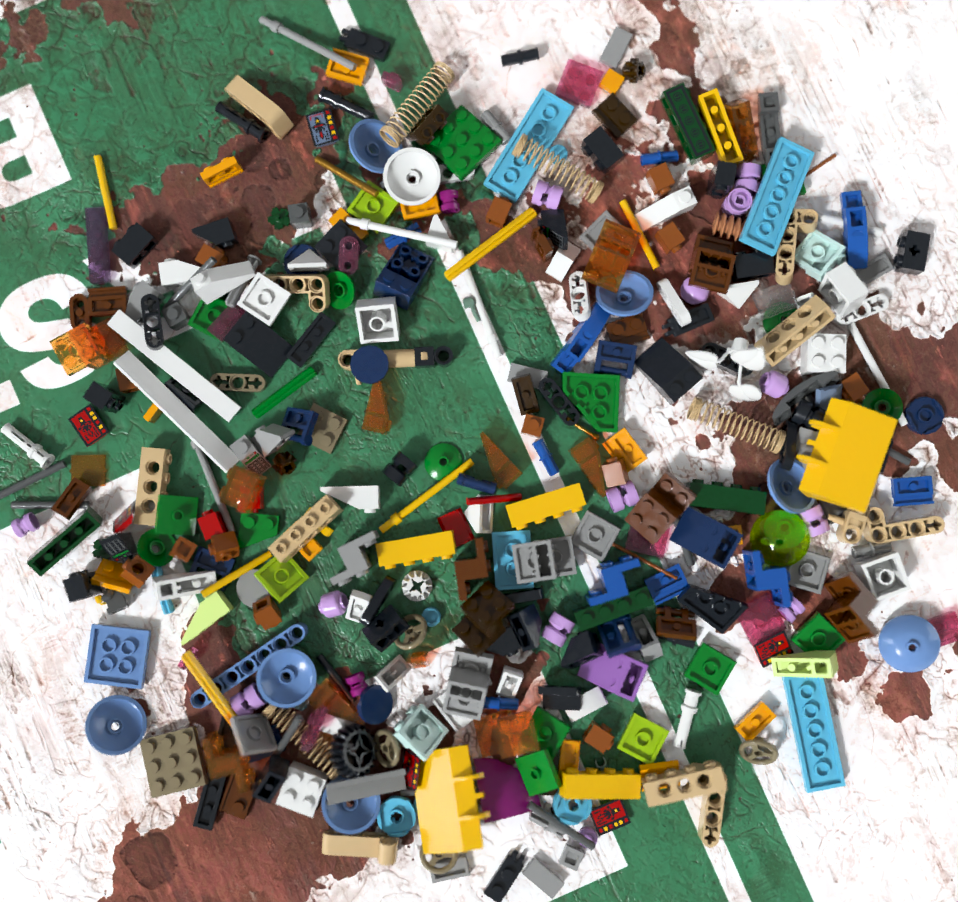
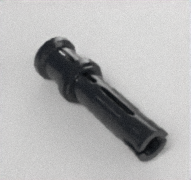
M323 86L320 91L319 103L324 102L332 106L334 110H343L362 120L374 119L375 112L345 99L341 93L336 94L328 90L326 86Z
M222 101L217 103L215 112L243 128L245 134H251L258 139V142L264 143L270 134L268 127L261 126L254 118L248 119Z

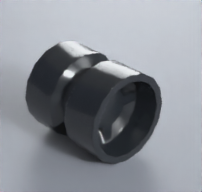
M802 399L795 408L790 420L798 425L805 424L806 429L817 432L818 429L808 424L809 420L823 422L826 410L818 406L814 408L813 403Z
M398 451L392 458L393 463H388L382 472L401 487L407 480V475L412 474L418 466L402 452ZM400 464L405 467L403 471L397 468Z

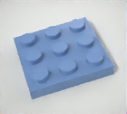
M92 624L84 682L143 689L152 630Z

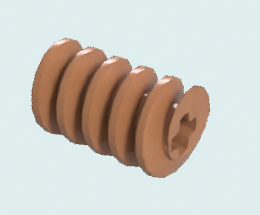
M717 211L712 224V235L719 231V237L721 238L726 233L727 240L733 235L734 242H736L740 237L746 219L741 224L740 217L734 221L733 215L727 218V214L722 213L719 217V211Z

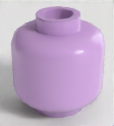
M777 371L765 372L759 380L761 391L773 398H779L789 390L787 376Z
M338 590L323 594L318 604L319 611L327 618L343 615L348 608V598Z

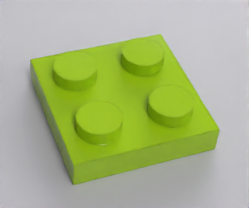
M368 180L366 182L368 185L379 190L378 196L374 197L361 190L348 207L347 212L357 219L366 218L370 219L371 222L385 225L400 203Z
M273 557L254 573L256 579L279 604L309 579V576L293 558L287 563H280L276 557Z
M633 712L616 747L646 764L654 763L669 730Z

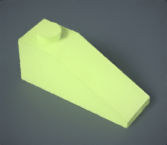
M219 590L210 594L200 603L180 642L182 645L189 643L234 609L222 591Z
M815 650L771 657L773 674L777 677L833 678L839 670L836 651Z

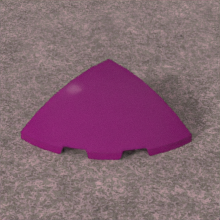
M474 758L476 773L484 772V777L477 779L479 792H484L485 797L480 798L482 812L490 811V817L483 818L484 823L530 812L531 810L527 808L530 801L541 807L538 794L529 796L518 768L512 764L508 765L500 762L495 758Z

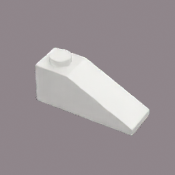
M687 186L643 209L634 216L644 232L692 210L698 202L690 186Z
M174 258L165 259L164 262L158 263L161 285L166 289L182 287L200 267Z
M244 261L205 269L190 278L195 293L208 305L255 277L256 274L251 262Z
M379 485L320 487L321 492L358 509H364V513H376V509H381Z
M215 570L152 577L154 597L157 601L201 593L200 591L217 582Z

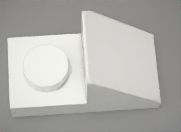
M353 589L345 618L359 623L363 612L373 596Z

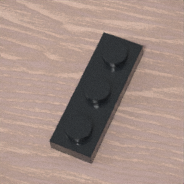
M320 312L287 353L286 357L302 369L335 327L336 323L323 312Z

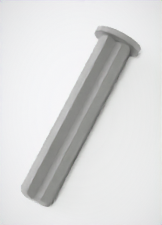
M249 254L247 256L255 271L257 266L262 264V261L254 255ZM250 280L230 291L225 300L227 306L231 308L236 306Z

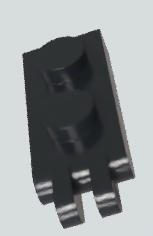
M355 28L350 30L342 29L341 33L345 36L340 35L338 40L343 42L346 48L381 62L385 61L391 47L390 42Z
M708 302L688 310L692 322L683 327L679 325L675 317L668 319V323L661 326L662 330L669 327L671 329L664 333L665 337L673 334L675 338L713 322L715 318Z
M516 849L512 852L511 856L509 854L505 856L483 890V894L495 902H502L524 867L522 862L525 855L521 854L516 860L515 858L519 853Z

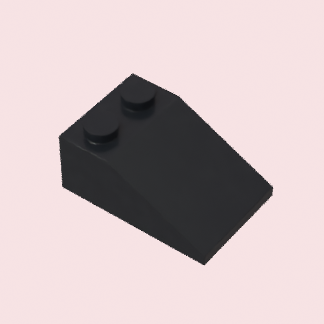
M247 311L223 338L225 342L271 378L287 361L286 355L293 347L260 319Z
M662 337L634 362L635 366L670 405L675 403L703 378L695 367Z

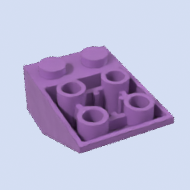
M600 643L603 656L581 665L577 675L634 702L649 665L625 653L608 658L604 644Z

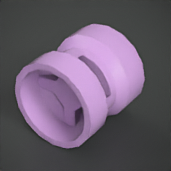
M32 512L25 514L21 519L16 518L11 521L14 533L20 538L26 536L29 531L34 532L40 528L39 521Z
M793 597V602H791L792 607L778 608L780 614L790 623L796 620L798 614H802L806 610L795 597Z

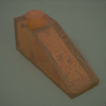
M739 98L723 104L744 158L743 162L759 157L750 100Z
M381 380L378 383L372 384L362 429L386 435L387 431L390 432L392 421L390 420V413Z
M482 432L480 437L492 476L495 478L493 482L497 483L496 486L499 489L503 487L506 490L523 473Z
M588 437L571 448L569 453L600 498L606 496L601 457L598 451L600 447L594 438L590 439Z
M327 678L308 697L310 700L309 704L315 710L319 709L323 713L361 725L365 723L358 715L357 707L353 703L351 704L347 697Z

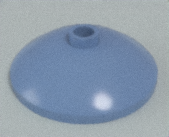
M364 119L356 123L350 131L348 139L350 151L362 167L374 173H383L388 159L395 152L403 149L402 143L398 148L390 146L383 140L379 132L386 123L376 119ZM385 132V134H386L391 140H393L394 142H396V141L393 139V137H391L388 133Z
M619 270L605 275L596 287V300L599 306L606 312L616 316L627 317L637 315L646 310L653 300L654 290L651 282L644 275L635 271Z
M779 459L774 461L768 470L767 484L772 498L782 509L793 514H800L810 509L815 499L805 496L799 490L805 469L802 463L796 459L790 471L779 468Z
M907 614L892 618L883 626L879 634L878 647L883 659L891 667L902 672H919L928 668L934 663L940 652L941 644L938 632L930 622L916 615ZM914 644L915 648L909 650V645Z
M293 648L278 649L267 655L261 662L257 671V687L261 696L271 705L280 708L295 707L307 700L312 694L316 685V669L312 660L302 651ZM285 672L290 673V677L287 679L283 678Z
M113 695L100 700L92 707L85 721V734L90 745L96 751L110 756L122 755L134 749L143 739L147 728V718L142 706L133 698L124 695ZM116 723L118 724L119 728L117 730H113L111 728V725Z
M341 774L333 781H330V783L350 780V778H344ZM325 788L321 800L324 819L331 828L340 833H360L369 828L376 820L381 805L380 795L353 800L354 804L352 807H348L346 802L328 805Z

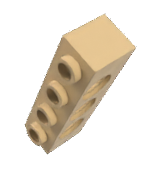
M815 295L757 341L754 346L755 348L762 346L765 360L774 367L836 317L829 306Z
M142 447L133 524L155 526L158 494L168 495L166 488L170 482L168 469L172 463L171 450ZM155 463H158L159 471L155 473L153 471V465ZM153 482L157 483V490L155 492L151 490ZM151 501L155 503V509L153 511L149 509V503Z
M325 495L273 542L268 549L280 563H287L333 521L343 509L331 496Z
M715 760L705 761L702 765L698 766L689 764L680 770L674 768L664 771L665 773L661 774L649 773L641 778L648 807L727 790L722 766L718 761L715 762ZM700 775H707L705 781H698ZM681 779H688L686 785H678ZM662 783L669 784L665 790L659 789V786Z

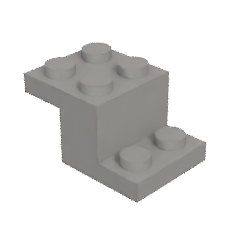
M377 530L337 548L347 570L330 578L332 585L338 583L340 587L352 581V576L356 575L359 578L370 572L369 568L373 565L364 548L377 543L376 539L380 537Z
M571 535L512 545L517 584L557 579L559 576L577 574Z
M456 646L442 712L476 720L481 719L494 654L483 652L477 657L470 649Z

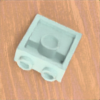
M815 230L809 233L796 248L794 263L805 269L806 274L822 282L827 272L831 271L836 264L841 265L844 262L846 247Z
M421 703L416 706L412 705L406 711L407 717L405 720H400L394 726L396 731L393 736L406 749L410 748L422 761H426L449 730Z

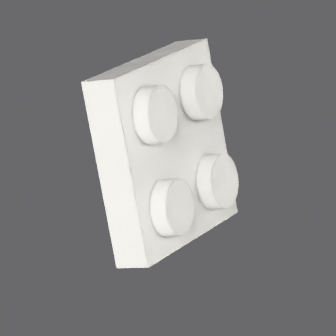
M257 272L237 305L271 326L292 294Z

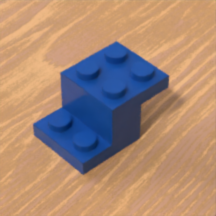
M742 550L747 588L755 591L771 590L772 604L782 608L792 607L793 594L789 590L788 585L790 573L786 570V567L777 565L762 567L764 565V557L760 554L759 550Z
M627 554L618 557L619 561L616 562L611 560L601 562L600 567L596 569L603 590L596 588L588 591L589 594L585 595L587 603L590 606H595L629 595L622 572L641 566L639 559Z

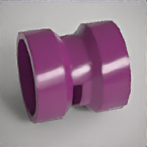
M450 189L439 193L440 200L443 201L441 205L442 213L452 214L460 211V205L457 202L459 198L457 190Z
M364 671L345 678L347 684L351 687L350 693L352 697L360 695L369 686L364 680Z

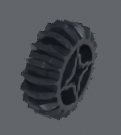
M351 724L338 729V734L333 735L334 741L330 742L332 749L328 752L332 753V757L329 760L334 761L332 767L337 769L336 773L342 774L344 778L355 779L364 777L365 774L370 773V768L375 767L373 761L377 760L375 757V753L378 752L375 749L377 742L373 741L375 735L370 734V729L365 728L363 725Z

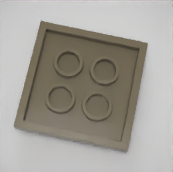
M196 725L141 740L140 747L151 798L204 786L209 783Z

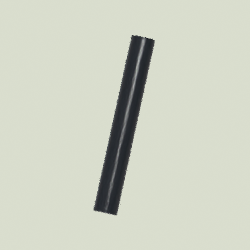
M320 654L316 659L350 703H354L357 697L351 696L350 688L326 657Z

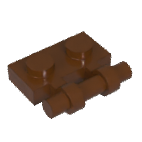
M666 605L663 607L656 606L655 613L663 615H657L656 636L696 640V620L688 619L695 618V613L683 607L676 609Z

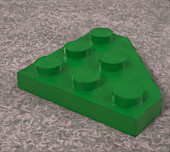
M563 372L562 392L597 432L618 433L620 375Z

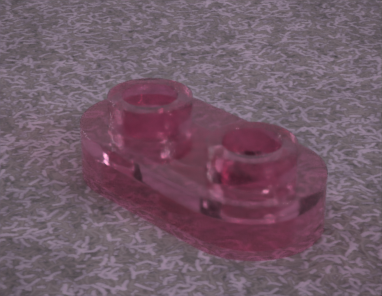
M353 236L342 238L339 244V270L347 275L354 274L359 265L360 245L359 241ZM347 242H350L352 244V248L350 250L346 248ZM346 262L351 263L350 269L345 267Z

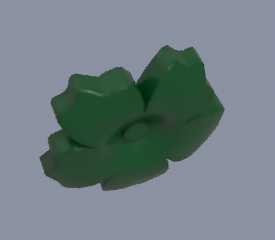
M277 207L272 208V216L267 217L268 222L272 226L274 225L276 230L283 229L284 225L289 226L290 218L288 217L289 212L287 209L281 208L279 211Z
M100 540L93 542V548L96 549L92 552L93 557L109 560L111 557L100 545Z

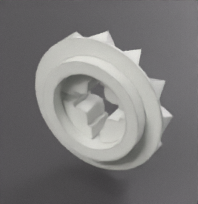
M411 571L404 577L401 588L408 599L422 601L432 591V580L423 571ZM412 579L417 583L424 581L420 586L421 592L417 589L410 591L414 586Z

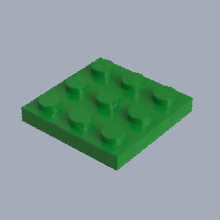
M461 104L447 117V124L441 130H436L434 133L435 138L432 142L422 146L463 181L502 144V140Z

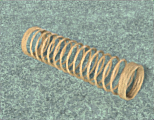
M437 61L433 68L430 69V72L427 73V76L423 78V81H420L419 85L416 86V90L409 94L408 99L404 100L405 103H402L397 112H394L393 117H390V121H387L386 125L379 130L383 140L390 146L398 148L401 145V142L404 141L403 137H407V133L411 132L410 128H415L414 124H418V119H422V115L426 114L425 110L429 111V106H433V102L437 101L436 97H440V93L444 92V88H448L447 84L453 82L455 74L447 64ZM438 66L446 70L450 77L443 70L439 69ZM432 74L437 75L446 84V87L442 86ZM429 78L434 80L436 84L442 88L443 91H439L433 84H431ZM425 83L430 84L438 92L439 96L428 89ZM421 87L427 89L435 97V100L425 94ZM418 92L424 94L432 104L430 105L422 99ZM414 96L421 99L422 102H424L427 105L428 109L422 107L421 104H419L416 101ZM411 101L418 104V106H420L423 109L424 113L419 112L413 106ZM407 105L412 107L415 111H417L420 115V118L415 116L409 110ZM403 110L409 112L417 122L412 121ZM400 114L406 117L412 123L413 127L408 125L401 118ZM396 119H398V120H400L401 122H403V123L408 127L409 131L405 130V129L397 122ZM393 124L401 128L406 135L401 134ZM385 132L388 133L391 137H393V139H394L396 142H394L393 140H391V139L385 134Z
M522 134L511 153L518 159L530 143L522 162L525 161L535 147L528 162L529 165L541 149L533 166L535 168L547 151L538 172L552 155L543 175L546 174L557 158L549 178L562 162L554 178V181H556L561 171L568 164L559 184H561L573 167L564 188L578 171L569 189L571 191L577 180L584 173L574 193H577L580 186L589 176L580 197H582L586 188L594 180L585 200L591 204L596 201L605 185L601 180L596 182V177L591 179V174L585 177L586 171L580 173V167L575 170V164L569 168L570 161L565 164V158L559 161V154L553 159L554 151L548 155L549 148L542 153L544 145H541L537 150L539 142L537 141L532 146L533 138L526 144L528 135Z
M695 397L687 413V419H691V421L694 419V422H696L701 408L707 402L700 424L703 423L707 410L712 405V411L707 419L706 426L709 425L713 412L718 407V413L711 426L712 429L716 425L720 412L724 409V414L719 422L717 431L721 429L725 415L730 411V416L724 426L723 433L727 431L731 417L736 414L729 430V436L735 428L737 419L741 416V422L734 435L735 438L741 430L743 421L747 418V424L741 433L740 440L744 438L748 425L753 420V426L746 437V442H749L754 426L759 422V428L753 436L752 445L758 438L760 428L765 425L757 446L759 447L762 444L766 430L770 427L771 430L764 442L763 449H766L772 432L776 429V434L769 446V452L777 454L781 450L786 439V431H778L777 428L772 429L771 425L766 427L765 423L755 422L754 418L749 420L748 416L743 418L742 414L737 416V412L732 413L731 409L726 411L725 407L720 409L719 405L714 407V403L708 405V401L703 402L702 398Z
M269 704L262 712L263 716L267 717V720L280 710L273 719L272 724L284 715L276 728H279L288 720L281 730L282 733L291 725L289 722L295 716L296 711L285 719L292 707L280 715L284 708H279L275 711L277 707ZM303 720L290 741L295 739L305 729L294 746L309 734L299 747V750H301L314 738L303 754H306L318 743L308 756V759H310L323 747L312 762L315 763L327 750H331L332 746L324 750L328 745V741H326L319 747L324 737H321L314 743L319 733L310 738L314 732L313 728L306 733L310 724L300 730L305 723V720ZM327 752L317 767L322 765L332 753ZM329 760V762L322 769V772L334 761ZM333 767L326 774L331 781L339 775L336 773L337 769Z

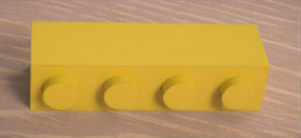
M715 88L698 95V105L710 137L715 142L719 161L735 163L737 165L743 163L744 158L718 89Z
M576 483L505 505L512 528L516 527L517 530L528 527L527 523L534 521L535 524L545 522L546 517L552 515L554 519L562 517L564 512L571 510L572 513L583 510L582 506L586 505L580 483Z
M453 530L375 544L379 567L385 566V569L396 568V564L403 563L404 566L414 565L416 560H422L423 563L432 562L434 557L441 556L442 560L453 558V554L457 553Z
M568 767L567 771H560L562 787L559 788V795L564 799H640L641 775L635 772L633 768H622V771H616L615 768H604V771H597V768L588 767L585 768V771H578V768Z

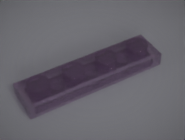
M105 207L85 208L89 281L91 284L111 283Z

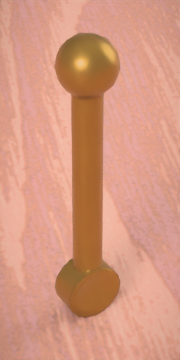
M566 418L567 421L571 420L572 422H574L571 418ZM578 423L574 425L590 435L594 441L599 439L597 433L590 432Z

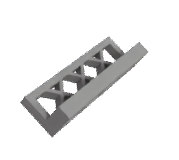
M400 769L326 784L328 805L405 790L404 775H406V770Z

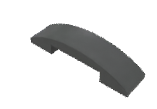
M778 92L758 94L759 138L766 168L777 140L781 137L778 112L780 111Z
M837 371L822 373L794 387L783 397L772 415L774 425L777 427L792 416L790 408L816 389L838 384L840 382L839 373Z

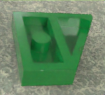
M241 512L238 536L239 549L279 535L281 516Z

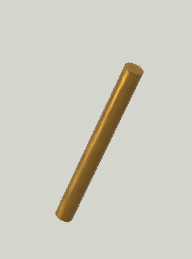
M317 156L314 162L368 194L374 197L378 196L379 190L322 157Z

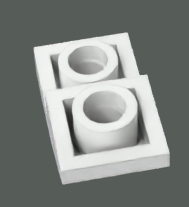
M597 686L581 695V710L565 711L572 723L608 704V701L600 686Z

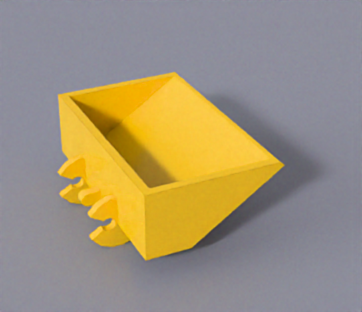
M831 398L823 422L809 420L808 424L819 430L816 441L807 440L806 444L813 446L810 457L805 455L796 456L799 462L807 464L799 490L807 497L865 513L898 420L849 401Z
M468 743L437 748L426 761L421 760L415 798L423 854L466 852L483 849L484 847L480 819L490 817V811L479 812L477 798H483L485 795L484 792L476 793L474 779L483 778L484 772L473 773Z

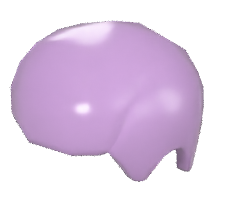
M690 277L683 281L680 291L681 297L685 302L697 305L707 300L710 293L709 290L688 286Z

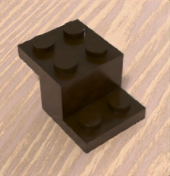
M487 580L460 606L465 617L452 629V632L479 657L506 631L501 620L515 608V605Z

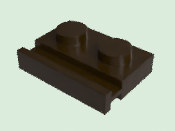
M614 93L610 94L596 109L592 110V114L616 140L638 121Z

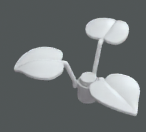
M738 337L734 339L732 347H728L719 359L716 354L707 351H685L686 356L695 366L706 370L716 369L718 364L730 354L731 359L739 364L738 385H730V393L735 398L743 401H758L761 399L762 392L760 389L750 384H742L741 377L743 365L749 370L763 369L765 354L762 346L748 349V340Z

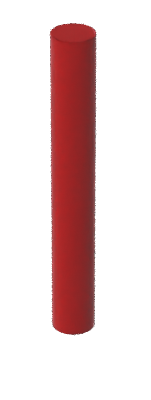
M521 493L470 497L466 498V504L479 505L521 501L522 495Z

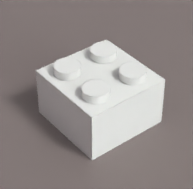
M846 262L827 272L818 288V291L840 319L860 308L870 292L866 283L858 278L854 268Z
M395 296L357 300L355 312L361 344L399 341L400 325Z
M815 333L801 345L800 374L819 375L831 371H837L839 375L846 373L847 334Z
M884 552L853 563L857 576L878 601L912 589L898 552Z
M293 761L289 766L287 779L282 785L276 804L313 818L328 780L327 773Z

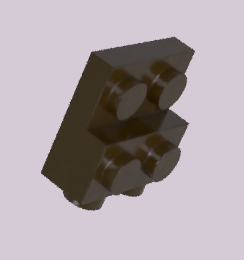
M439 104L429 108V111H426L422 119H419L418 124H415V128L411 129L406 138L410 142L416 141L420 146L430 144L435 138L434 133L436 130H441L447 124L446 119L449 114Z

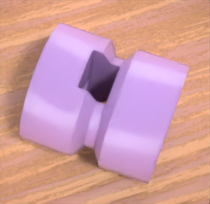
M755 163L738 164L735 175L738 180L734 183V189L744 188L751 193L752 197L756 196L760 186L757 180L761 178L762 167Z
M539 179L531 203L538 206L544 204L550 210L557 209L564 187L555 184L550 186L549 182Z
M744 188L733 189L722 203V212L727 214V218L730 215L734 216V220L738 217L741 218L752 205L751 193Z
M631 480L626 484L620 485L619 488L614 486L605 490L608 502L614 513L624 510L626 505L631 507L639 502L637 491Z
M820 503L814 504L806 512L797 514L804 523V533L807 538L818 536L831 529L827 519L822 517L824 512ZM817 520V523L811 525L810 522Z
M554 611L549 619L550 624L545 625L540 635L553 644L563 647L567 640L566 634L571 633L575 623Z
M255 682L244 688V693L238 692L230 698L231 706L238 716L250 715L253 713V709L258 710L267 704Z

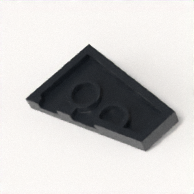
M689 584L677 597L681 604L721 634L748 608L747 603Z

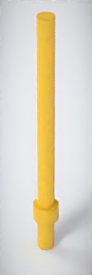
M471 458L400 512L392 514L390 519L379 527L381 532L384 533L392 526L400 524L404 517L455 480L459 472L464 473L472 467L474 462Z

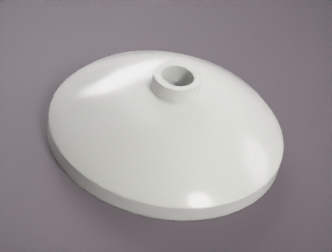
M415 147L403 148L395 152L385 164L383 171L385 188L395 201L403 205L417 206L426 203L436 194L440 185L441 174L438 163L431 154L423 149ZM410 177H415L416 181L411 183L409 179Z

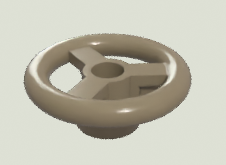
M409 614L404 617L407 622L415 619L420 621L421 624L414 627L410 626L405 631L403 643L399 637L394 641L400 649H413L424 640L428 626L425 618L419 614Z
M379 729L373 741L377 742L375 749L378 750L375 756L381 765L392 768L399 761L401 743L393 736L390 730ZM381 735L387 736L384 743L379 742ZM380 750H382L383 753L386 754L388 761H386L382 757Z
M755 737L754 739L744 741L738 749L740 756L744 760L757 765L771 764L779 756L778 749L762 737ZM751 746L752 751L747 755L744 750L746 747ZM765 756V757H769V758H766V759H757L756 757Z
M422 844L420 846V861L425 869L431 873H446L455 866L458 860V852L443 853L441 856L432 854L433 857L428 863L425 854H423ZM445 857L452 858L445 867H434L438 860H443Z

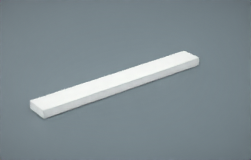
M119 309L107 323L108 326L226 421L230 422L242 408L165 345L160 350L149 349L145 341L144 328ZM152 335V338H153V339H152L151 341H149V342H152L153 345H157V341H159V340H157V339Z
M129 350L114 361V365L225 473L240 461L235 453Z

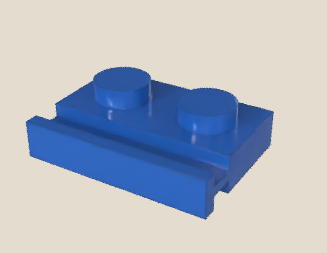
M932 476L890 479L892 498L894 500L893 507L934 504Z
M679 563L664 569L678 577L677 580L662 572L643 579L656 606L680 595L689 585Z

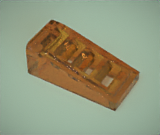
M428 651L410 653L407 657V664L410 668L428 667L430 665Z

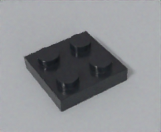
M340 219L314 247L338 271L344 272L369 246Z

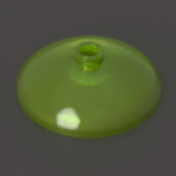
M773 510L765 513V515H761L754 522L750 532V545L753 550L760 551V554L764 557L765 564L788 567L796 564L806 555L810 545V534L805 522L796 514L785 510ZM777 539H782V540H783V544H781V545L777 544V543H776V540H777Z

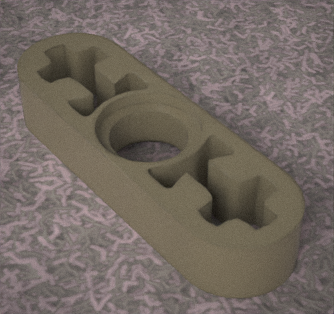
M216 373L210 378V382L221 391L260 393L267 387L266 379L256 374ZM220 377L223 381H229V385L220 384L219 387L215 384V381H218ZM236 378L243 379V386L241 388L234 387L233 383ZM257 379L262 382L258 389L254 385H248V381L256 382Z

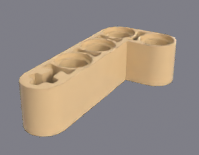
M236 75L224 88L235 101L264 122L279 139L282 140L293 128V123L278 105L239 75Z
M793 209L790 219L793 222H788L777 250L775 280L779 285L784 286L792 282L797 233H812L817 229L819 217L818 213L813 209ZM805 220H812L813 222L807 223ZM788 236V237H791L792 239H790V240H785V239H783V238ZM789 254L790 257L783 258L782 255ZM783 268H787L786 275H782Z
M263 274L277 285L279 279L283 280L285 284L283 289L289 293H308L309 307L314 312H322L330 306L329 279L324 274ZM297 279L302 280L303 288L297 286ZM316 279L321 280L322 288H318L315 285ZM317 298L323 301V307L317 305Z
M868 507L866 513L868 519L863 536L867 542H892L940 533L945 528V522L939 516H922L886 523L884 513L880 508ZM871 511L874 512L873 520L869 518V513ZM913 523L916 526L914 532L911 531V525ZM934 523V525H932L931 527L925 526V524ZM894 526L897 529V533L895 536L892 534V528ZM874 530H877L878 537L876 539L873 538Z
M691 763V764H695L696 766H698V765H702L703 763ZM723 772L724 778H725V782H726V786H727V776H726V774ZM700 775L698 781H705L707 775ZM726 791L717 792V798L714 800H710L711 794L702 796L698 836L702 843L709 848L715 847L719 842ZM709 813H715L712 819H707Z
M325 830L322 837V853L335 856L378 858V863L381 865H394L398 856L399 837H391L387 833L362 831L357 834H343L336 830Z

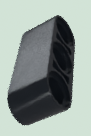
M708 342L700 347L698 351L710 348L712 353L716 354L719 359L727 349ZM728 354L729 364L726 365L722 361L718 364L717 368L738 377L739 364L732 360L731 355ZM747 369L746 373L742 372V377L748 376L754 370Z

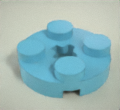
M558 789L553 798V812L559 820L567 825H577L583 819L586 820L592 810V800L574 799L577 805L569 809L568 803L572 799L561 797Z
M391 796L382 801L377 816V823L380 829H383L391 837H402L408 834L416 822V810L411 800L407 797ZM394 812H398L402 815V817L399 818V821H396L394 817H391V815H393Z

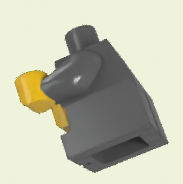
M105 588V591H102L103 596L98 595L94 597L96 603L102 606L107 604L108 608L106 611L109 615L129 607L125 596L119 591Z

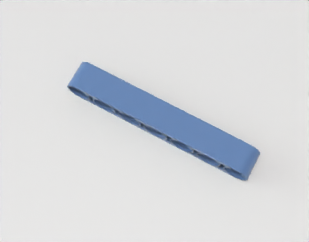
M302 622L295 623L212 681L221 685L222 689L220 692L224 694L258 670L261 662L264 660L262 655L263 649L268 650L270 653L282 649L278 644L279 638H283L286 641L285 648L293 647L308 635L307 625ZM295 627L302 629L303 634L301 637L294 634ZM247 660H250V661L253 662V664H254V668H253V669H248V668H247V666H246ZM231 671L237 673V680H233L230 677ZM202 687L195 691L190 698V702L195 708H203L212 702ZM198 694L205 696V702H201L198 699Z

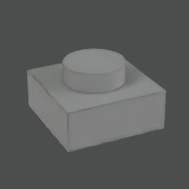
M565 843L558 862L567 868L577 871L584 856V851Z

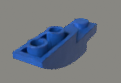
M861 190L841 192L839 196L844 227L842 236L843 244L846 247V263L853 267L854 270L866 269L868 266V229L866 208L862 203Z
M595 301L591 306L590 317L586 321L578 323L572 331L573 335L550 363L551 366L561 373L570 372L577 362L580 363L606 324L610 313L603 310Z

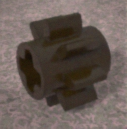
M631 58L630 61H626L622 68V75L625 77V80H629V83H637L638 80H642L646 72L643 62H639L638 58Z
M288 451L285 453L279 452L273 459L275 465L272 468L281 476L291 474L296 468L294 462L297 459Z

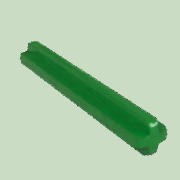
M308 367L252 409L253 415L256 418H260L317 375L314 368Z

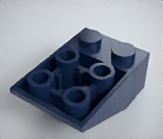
M402 242L398 245L376 279L373 294L380 298L395 296L397 306L407 311L415 299L434 258Z
M688 507L682 514L669 540L725 570L743 534Z

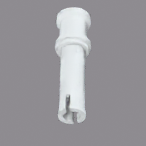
M6 423L1 428V433L25 450L28 457L37 461L42 469L48 468L55 460L53 454L47 453L42 445L33 443L10 423Z
M685 688L684 703L680 706L682 714L673 746L677 748L681 746V749L686 748L693 715L698 712L697 704L699 697L702 696V692L691 688Z

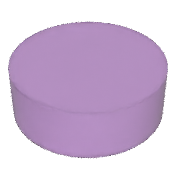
M583 827L579 830L580 834L595 844L597 843L598 837L593 828Z

